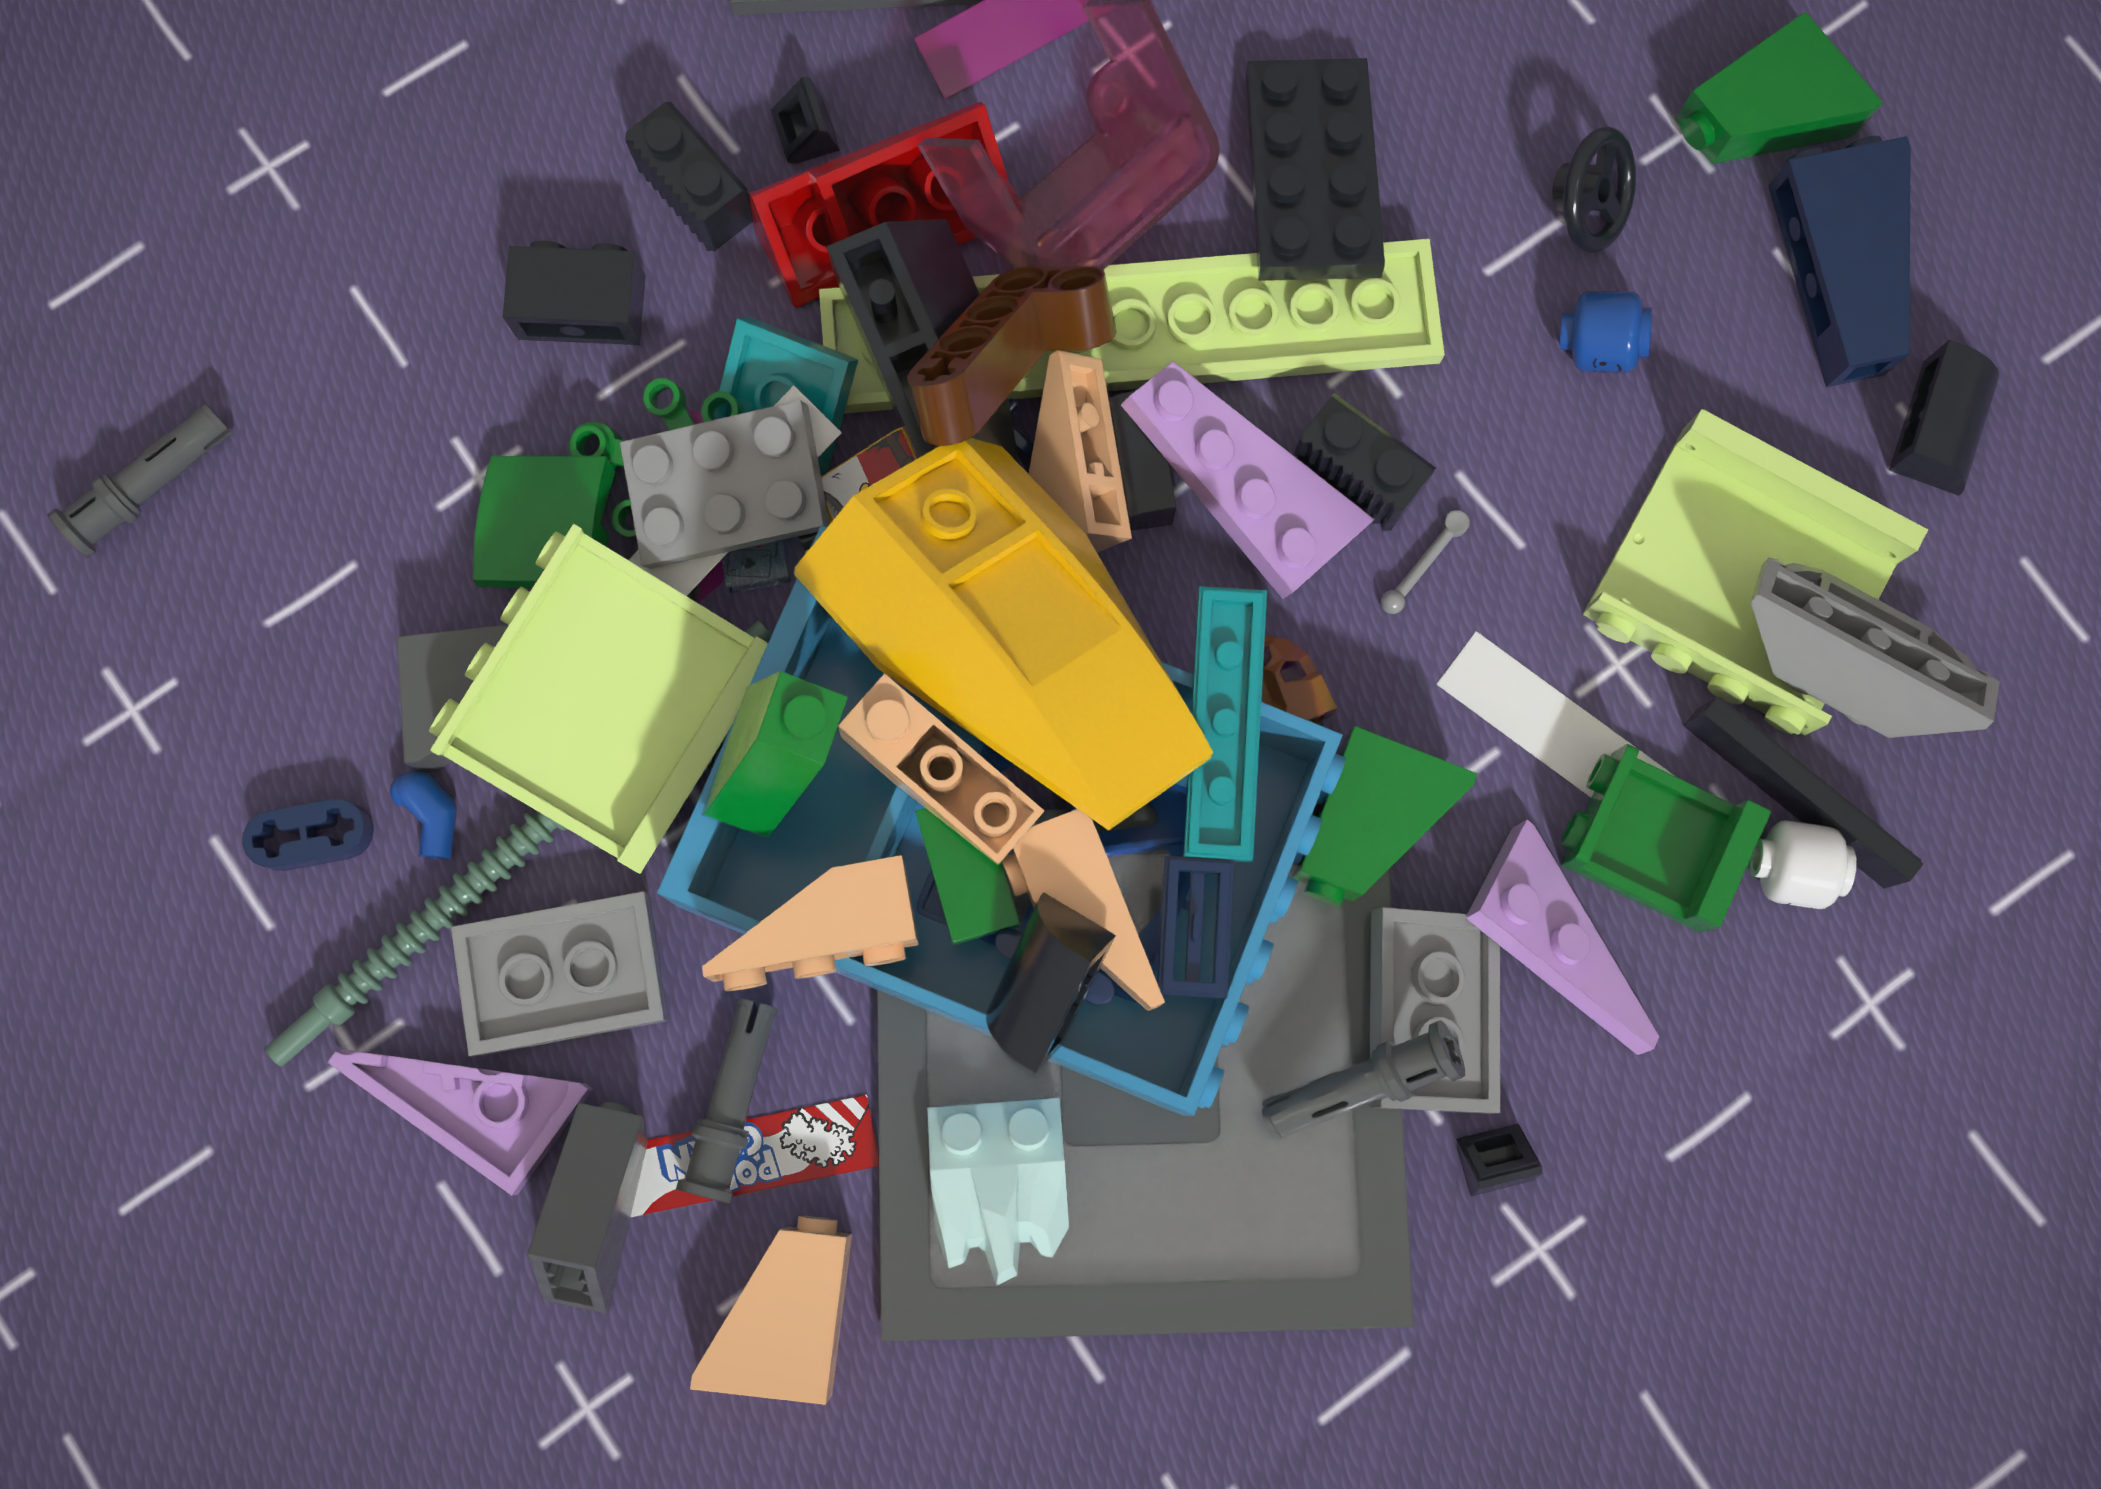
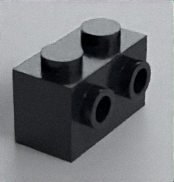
M534 241L530 244V247L509 246L503 319L518 340L640 345L646 276L635 252L628 251L626 248L615 244H595L591 249H570L552 241Z

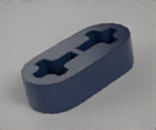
M328 799L268 810L257 814L248 822L243 832L242 845L245 854L253 863L274 871H288L348 860L359 856L369 847L373 839L374 825L371 816L364 808L344 799ZM339 814L342 818L354 822V830L344 833V844H340L339 840L328 836L317 837L316 830L332 828L337 825V815ZM275 826H277L278 830L289 834L300 833L301 840L286 842L280 845L279 856H277L276 852L264 848V840L274 837Z

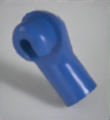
M411 770L397 776L390 787V795L393 802L397 806L404 805L422 823L418 856L429 859L450 860L457 812L454 798L432 775L423 771Z

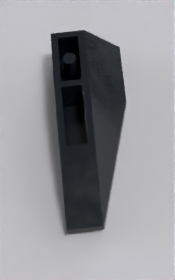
M947 219L884 222L826 246L832 271L916 459L939 446L930 445L923 439L907 375L980 295ZM1007 397L972 438L1002 446L1019 464Z

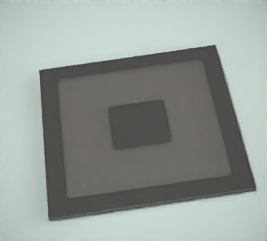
M1316 803L1312 815L1316 816L1320 804ZM1143 806L1110 830H1107L1094 820L1093 823L1097 832L1155 825L1158 822V816L1152 806ZM1069 808L1043 809L1044 813L1032 826L1066 814ZM1167 850L1107 857L1137 933L1146 927L1162 904L1165 856H1170ZM1293 862L1288 877L1293 878L1298 864ZM1389 869L1361 897L1354 902L1343 899L1341 906L1330 905L1306 895L1304 890L1307 884L1298 881L1293 899L1284 918L1279 917L1276 924L1269 923L1263 938L1274 943L1266 968L1259 981L1255 979L1252 985L1245 984L1239 1002L1248 1005L1249 1010L1235 1044L1222 1045L1214 1066L1224 1069V1075L1215 1099L1210 1108L1204 1107L1202 1109L1197 1107L1194 1116H1181L1051 1061H1047L1035 1074L1004 1052L993 1037L877 990L881 1342L1414 1327L1402 1109L1369 1108V1104H1366L1344 1115L1297 1131L1295 1134L1279 1141L1270 1134L1262 1116L1263 1100L1287 1093L1307 1085L1311 1081L1370 1059L1371 910L1382 907L1391 908ZM1006 875L1021 926L1031 900L1027 892L1015 897ZM1020 926L1014 927V928H1011V929H1015V930H1018V931H1019ZM1060 1098L1069 1228L1053 1258L1042 1256L1031 1242L1020 1243L1017 1276L997 1286L986 1254L979 1247L970 1248L964 1263L948 1269L935 1230L930 1177L927 1108Z

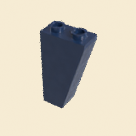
M1869 136L1849 144L1845 149L1825 153L1819 147L1802 150L1786 160L1785 166L1768 186L1826 387L1884 376L1910 354L1911 147L1907 136L1882 141L1880 136Z

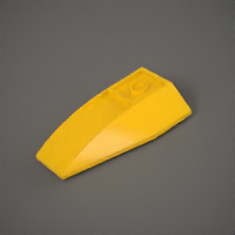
M969 438L953 445L939 446L852 496L795 566L794 575L880 671L1107 830L1112 829L1211 759L1213 750L1086 533L1002 446L974 438Z

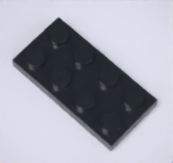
M1367 58L1247 61L1246 90L1258 281L1382 278L1385 257Z

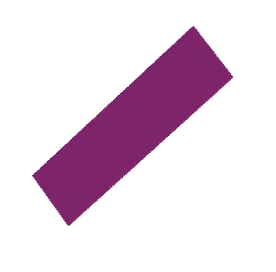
M983 0L920 34L914 40L945 100L1127 0Z

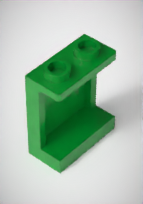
M1629 744L1614 751L1611 756L1602 754L1596 762L1586 785L1588 789L1594 791L1585 812L1577 810L1573 814L1562 835L1561 845L1567 847L1568 850L1561 866L1699 933L1720 928L1771 814V810L1750 800L1736 805L1731 804L1638 759L1639 749Z

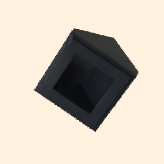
M802 77L771 109L787 162L791 164H797L840 151L821 94L810 78Z
M1519 1123L1456 1139L1470 1196L1531 1182L1543 1173L1542 1165Z

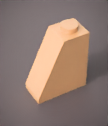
M798 1216L797 1227L787 1226L780 1229L692 1374L690 1389L826 1405L833 1394L852 1233L837 1232L838 1220L813 1216Z

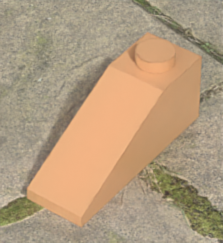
M1058 350L1049 355L1029 475L1086 533L1096 552L1132 539L1102 359Z
M1079 809L1032 826L1012 848V854L1005 856L1002 860L1015 897L1027 892L1032 906L1035 908L1041 894L1044 892L1115 934L1116 937L1100 969L1147 1011L1160 1007L1165 1003L1093 820Z

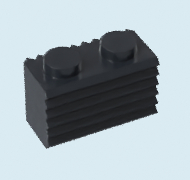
M671 101L664 102L626 132L625 141L639 173H643L646 181L651 182L653 189L659 191L661 199H666L668 206L674 209L676 216H681L684 225H688L691 233L697 235L698 241L704 243L707 251H716L753 222L749 193L746 186Z
M1335 393L1301 434L1293 455L1374 519L1373 524L1381 523L1382 531L1393 529L1423 490L1436 469L1435 466Z

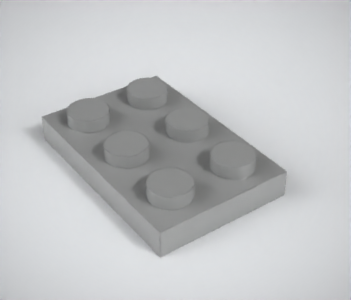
M801 400L620 442L641 566L653 569L818 532L821 525L825 527L830 525L809 408Z
M644 891L451 927L468 1056H483L668 1021L649 894Z
M1385 907L1371 910L1370 1059H1372V1051L1376 1050L1377 1045L1387 1041L1394 1045L1400 1044L1427 1033L1430 1024L1441 1020L1446 1024L1458 1044L1465 1065V1077L1456 1081L1444 1077L1414 1089L1413 1097L1400 1102L1398 1100L1392 1101L1387 1097L1369 1103V1108L1485 1114L1500 1113V945L1465 918L1467 914Z

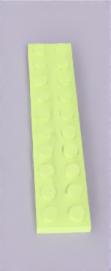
M1430 239L1383 242L1385 267L1382 278L1258 281L1257 253L1097 266L1105 272L1117 333L1110 342L1100 347L1089 350L1060 351L1102 359L1107 391L1139 389L1172 361L1201 384L1440 364L1445 354ZM1000 274L972 276L979 293L981 294L991 281ZM840 287L819 289L823 346L859 360L844 413L892 410L893 407ZM1046 350L1009 394L1008 400L1010 398L1042 397L1049 355L1058 350Z

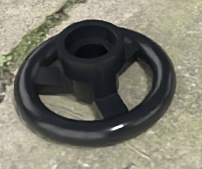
M1613 127L1595 129L1582 140L1571 162L1564 163L1555 175L1552 188L1554 206L1559 212H1564L1568 234L1574 244L1583 251L1594 253L1609 247L1619 237L1629 218L1636 189V165L1633 150L1627 137ZM1597 153L1596 164H1590ZM1614 158L1618 173L1616 196L1613 193L1614 182L1612 177ZM1592 210L1600 211L1606 220L1604 227L1596 234H1592L1588 230L1584 221V217Z

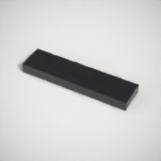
M1716 697L1698 708L1683 725L1802 823L1828 826L1839 830L1846 841V845L1853 847L1855 851L1856 867L1883 889L1910 882L1923 866L1919 857L1721 697Z

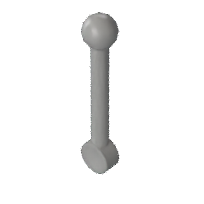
M1454 510L1447 514L1443 521V531L1396 589L1386 591L1382 595L1380 604L1386 613L1396 614L1403 610L1405 606L1404 597L1453 537L1462 536L1469 527V518L1464 512Z

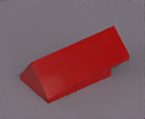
M981 101L749 193L755 234L795 308L819 298V289L839 288V284L832 271L826 246L881 223L889 221L947 219L959 246L1020 218L985 104Z

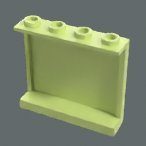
M573 524L566 536L555 531L544 546L535 563L544 571L532 590L528 591L520 587L509 601L500 618L501 621L509 626L496 647L485 642L471 661L465 676L473 680V683L461 702L458 703L450 698L436 716L429 732L438 738L430 751L439 756L447 757L618 858V862L641 874L730 730L740 708L746 688L752 681L768 643L757 636L755 638L584 534L580 527Z

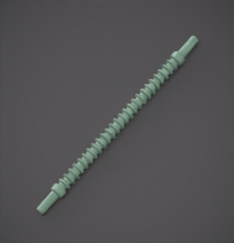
M759 620L745 631L754 638L757 636L767 643L772 636ZM526 811L524 813L526 822L521 826L512 823L510 825L512 834L508 838L497 836L496 843L498 846L491 851L488 848H483L481 853L484 858L480 862L468 861V873L465 875L458 872L454 873L453 880L455 883L453 886L440 885V897L436 900L427 897L424 901L426 905L424 911L412 910L410 912L412 921L407 925L403 922H398L396 924L398 933L393 937L384 934L381 938L383 946L380 949L369 947L367 949L369 958L363 962L362 960L355 959L352 964L354 971L351 974L340 972L338 975L340 983L336 986L326 984L313 996L314 1005L264 1048L267 1055L277 1065L283 1067L332 1023L339 1026L345 1023L355 1014L354 1004L356 1002L366 1004L369 1001L367 994L369 990L381 991L383 989L381 980L387 976L395 979L398 975L396 967L399 964L410 966L412 964L410 955L416 951L423 954L426 952L424 943L428 939L433 941L440 940V928L445 926L451 929V927L455 926L453 918L457 914L464 917L468 916L469 910L467 905L473 901L476 904H481L483 902L481 893L484 890L488 889L491 892H495L497 890L495 881L498 878L510 879L511 872L509 869L516 864L519 867H524L525 860L523 857L527 853L539 854L537 846L539 842L545 840L551 843L554 839L551 834L554 829L559 828L565 831L567 828L540 812L533 814L530 811Z

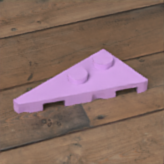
M1527 819L1512 827L1465 918L1635 1054L1640 1055L1653 1050L1659 1039L1658 1033L1536 827Z
M343 1049L341 1052L335 1051L327 1062L511 1196L520 1193L574 1117L578 1103L583 1104L593 1091V1088L586 1083Z

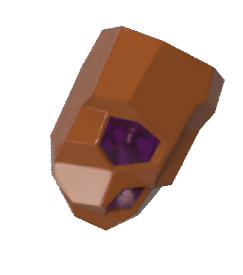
M1266 636L1264 641L1261 702L1315 724L1331 717L1338 708L1321 673L1316 670L1308 653L1291 640Z

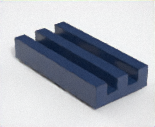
M1165 856L1157 984L1162 995L1227 999L1234 860ZM1179 871L1191 872L1185 981L1173 980ZM1205 873L1218 874L1212 983L1200 982Z

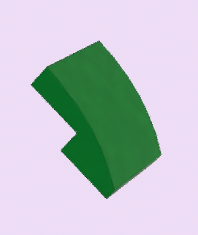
M491 456L485 474L476 521L473 554V581L478 587L533 588L544 569L535 564L544 546L555 531L566 536L573 524L580 527L584 534L607 547L609 536L602 526L601 520L615 475V470L607 456Z

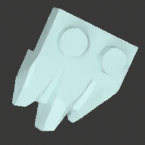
M1060 1098L927 1108L930 1177L935 1230L947 1268L949 1269L964 1263L969 1249L979 1247L986 1254L997 1286L1017 1276L1020 1243L1031 1242L1042 1256L1053 1258L1069 1228Z

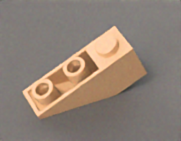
M885 673L838 725L840 736L846 743L895 785L997 865L1044 813V810Z
M902 855L830 868L702 966L703 976L713 982L723 980L725 991H736L767 984L766 972L793 968L794 978L800 979L836 972L835 960L863 955L864 966L882 965L906 959L904 948L919 945L906 865Z

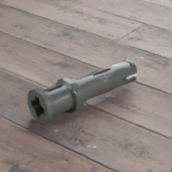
M203 403L197 410L191 413V416L169 433L164 434L124 468L118 470L112 476H109L107 473L103 476L97 475L91 480L92 488L63 511L53 509L47 516L67 541L88 558L96 552L95 544L124 521L132 524L139 518L138 514L142 512L139 508L140 504L167 483L177 478L195 464V461L217 444L229 438L233 433L206 403Z
M738 998L736 1002L735 1015L705 1119L698 1118L697 1124H694L692 1130L695 1144L685 1178L679 1179L676 1186L678 1191L731 1204L733 1193L730 1191V1184L740 1150L746 1149L749 1140L747 1138L749 1131L744 1130L747 1120L746 1116L774 1016L778 1012L777 1008L760 1003L753 1030L748 1034L755 1004L752 1000Z
M1439 1020L1430 1024L1428 1032L1397 1045L1390 1041L1379 1044L1376 1050L1372 1051V1059L1342 1071L1331 1073L1287 1093L1263 1100L1262 1116L1265 1125L1273 1138L1279 1141L1295 1134L1297 1131L1344 1115L1353 1109L1376 1100L1389 1097L1392 1101L1398 1100L1402 1102L1413 1097L1414 1089L1444 1077H1448L1452 1081L1465 1077V1065L1455 1038L1446 1024Z

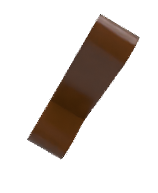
M1028 266L1008 270L994 278L907 375L924 441L930 445L948 446L972 438L1046 350H1089L1110 342L1115 337L1117 330L1104 270L1097 266Z

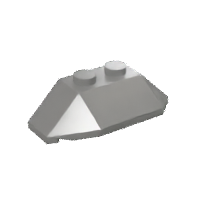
M1770 557L1763 563L1751 599V605L1773 675L1786 682L1792 689L1801 694L1816 698L1840 711L1852 722L1867 726L1888 738L1984 730L1994 722L2000 681L1985 670L1978 671L1966 654L1934 629L1822 569L1796 563L1784 564L1779 559Z

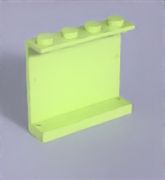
M1701 409L1682 429L1587 604L1583 615L1594 620L1598 625L1597 630L1608 638L1623 643L1632 641L1652 652L1651 658L1661 667L1680 674L1689 672L1709 683L1707 688L1716 697H1721L1724 701L1733 704H1743L1744 702L1766 714L1764 720L1773 728L1786 734L1792 735L1795 733L1805 736L1828 725L1832 716L1822 711L1825 703L1810 695L1795 691L1786 682L1773 675L1751 605L1761 566L1770 557L1779 559L1784 564L1796 563L1822 569L1879 600L1896 565L1918 551L1928 529Z

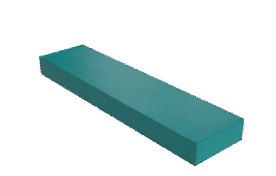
M1199 586L1191 713L1213 750L1211 759L1188 774L1183 857L1225 859L1240 862L1253 861L1267 590Z

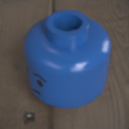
M1632 291L1584 292L1577 300L1575 313L1562 314L1560 350H1572L1573 363L1582 372H1631L1637 366L1639 358H1649L1652 307H1643L1640 296Z

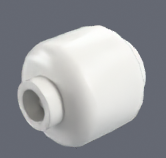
M1784 820L1773 826L1765 839H1759L1750 859V872L1753 877L1760 878L1763 893L1769 900L1787 905L1825 909L1835 903L1838 896L1844 897L1851 890L1856 873V854L1853 847L1846 845L1843 835L1837 829Z

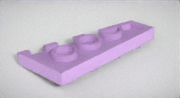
M1173 361L1121 404L1124 410L1282 599L1298 589L1374 521L1366 512Z

